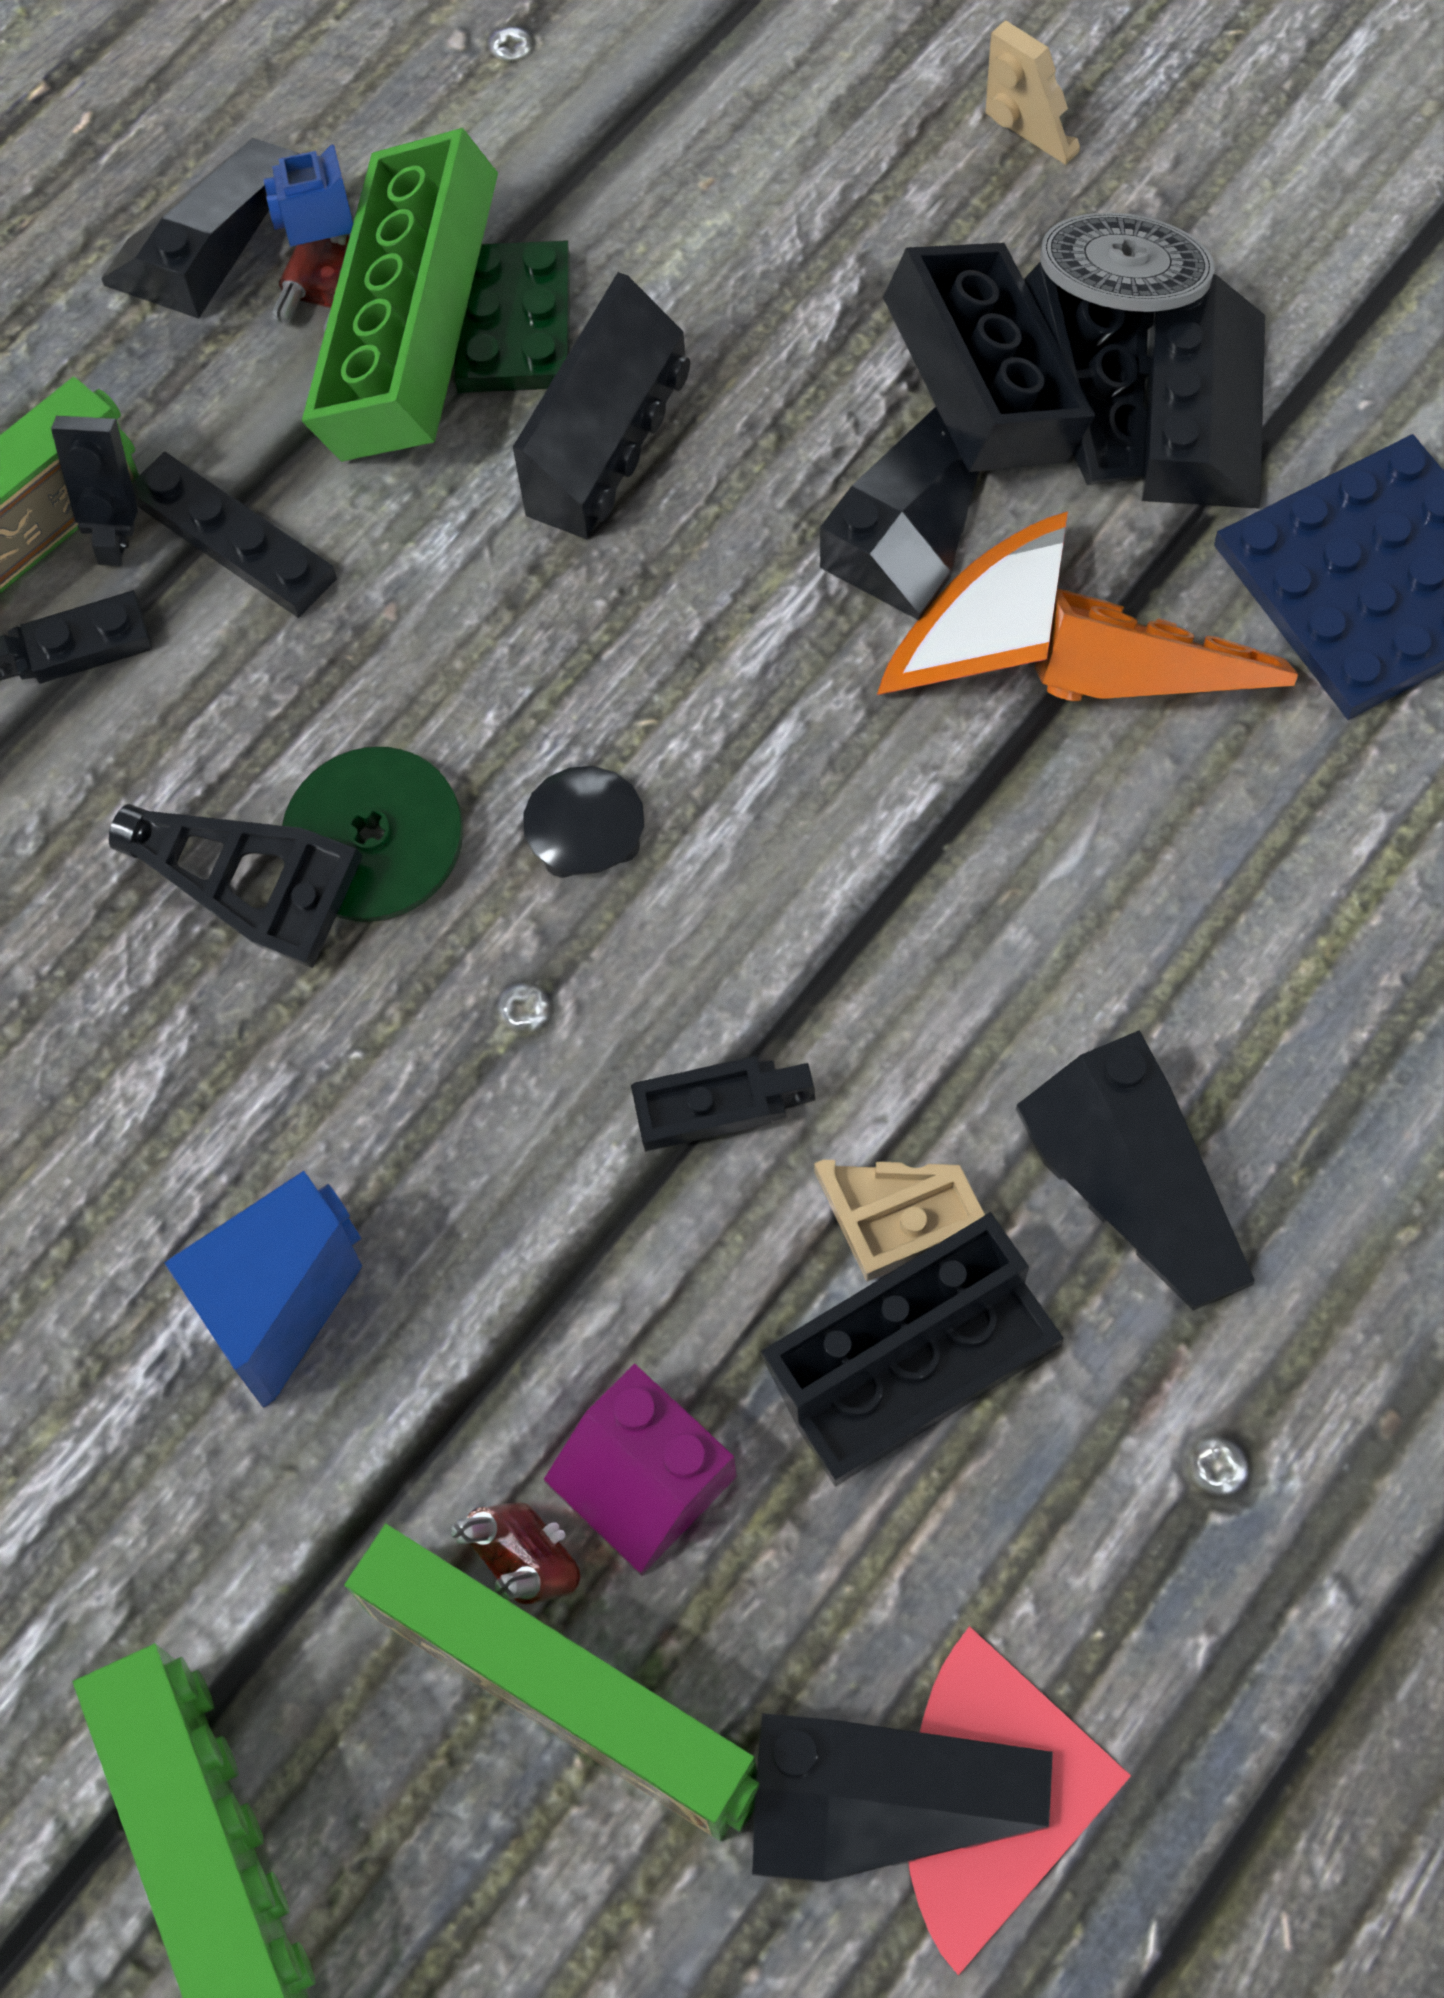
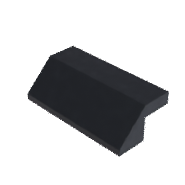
M991 1212L761 1351V1356L799 1432L835 1487L1062 1346L1063 1336L1025 1284L1029 1269L1028 1264Z

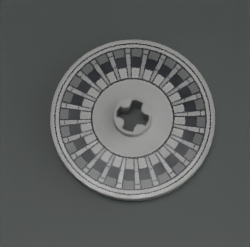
M1092 213L1063 220L1050 228L1045 234L1040 251V262L1045 273L1062 289L1086 301L1120 310L1150 312L1186 306L1200 299L1208 291L1214 273L1212 256L1196 238L1165 222L1132 214Z

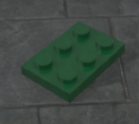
M568 240L481 244L455 355L457 392L548 389L570 352V252Z

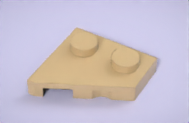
M1005 20L991 33L985 113L992 117L1000 126L1011 129L1066 165L1079 153L1080 145L1078 138L1066 136L1062 127L1060 116L1068 107L1063 91L1055 78L1056 69L1049 47Z
M826 1159L814 1163V1173L866 1282L894 1271L985 1215L960 1165L927 1164L924 1167L912 1168L900 1162H876V1167L836 1166V1160Z

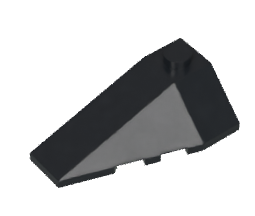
M251 138L129 237L101 278L103 285L199 319L269 211L263 179L274 177L272 166L279 165V159L299 155L300 153Z

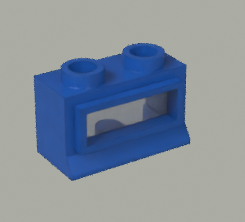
M334 144L330 145L320 156H317L316 151L281 158L279 159V165L272 166L274 177L263 179L267 193V203L274 229H286L290 247L351 233L353 220Z

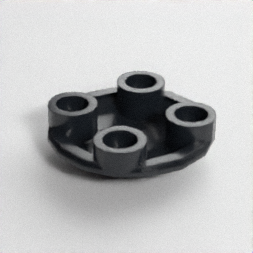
M596 766L570 767L551 775L531 793L523 812L524 836L534 855L544 862L547 871L553 876L565 878L572 875L600 873L619 863L632 860L640 849V836L644 829L643 803L633 785L614 771Z

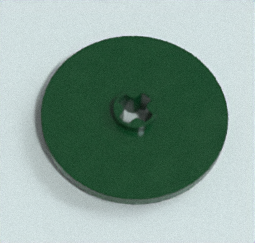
M375 746L355 749L342 753L320 765L295 791L282 822V826L306 829L353 847L363 855L336 916L341 919L358 922L391 919L403 915L426 902L442 887L450 876L459 857L463 840L461 808L446 778L437 768L422 757L392 747ZM379 824L384 833L383 837L380 840L370 837L365 842L360 835V831L364 827L375 829Z

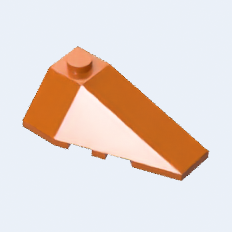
M1058 588L1047 660L1037 661L1035 664V670L1042 684L1048 685L1047 692L1069 701H1081L1083 695L1107 699L1294 686L1298 677V673L1285 658L1216 636H1206L1204 643L1199 644L1193 642L1194 634L1177 627L1176 623L1158 618L1156 621H1149L1147 626L1138 624L1135 618L1123 613L1124 606Z

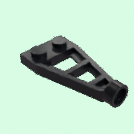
M132 804L124 805L117 812L109 830V845L113 850L133 858H140L258 947L310 968H313L363 857L353 847L303 828L154 812ZM189 837H200L220 842L224 845L207 880L184 870L177 863ZM248 854L278 856L285 862L270 899L264 908L251 907L236 896L230 887L242 857Z

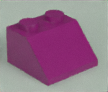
M634 1363L585 1412L543 1480L642 1576L735 1480L737 1473L734 1456Z

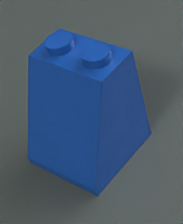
M305 1171L288 1180L164 1262L234 1370L263 1408L275 1401L362 1268V1264L352 1246L362 1238L350 1221L347 1209L329 1184L317 1190Z

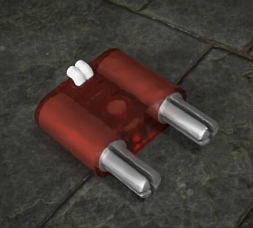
M348 234L296 245L279 280V287L282 292L272 311V316L276 321L281 322L282 320L283 323H288L299 301L331 308L350 236H347ZM328 314L327 319H326V321H325V323H324V325H323L324 330L326 329V326H327L329 314Z
M515 1502L476 1508L469 1513L467 1518L459 1519L456 1524L452 1525V1538L459 1537L456 1540L458 1544H470L497 1578L495 1582L496 1593L503 1592L500 1596L506 1600L515 1599L521 1604H533L568 1596L579 1586L581 1578L580 1569L576 1561L560 1543V1540L565 1538V1532L559 1530L557 1523L546 1525L535 1510L526 1503Z

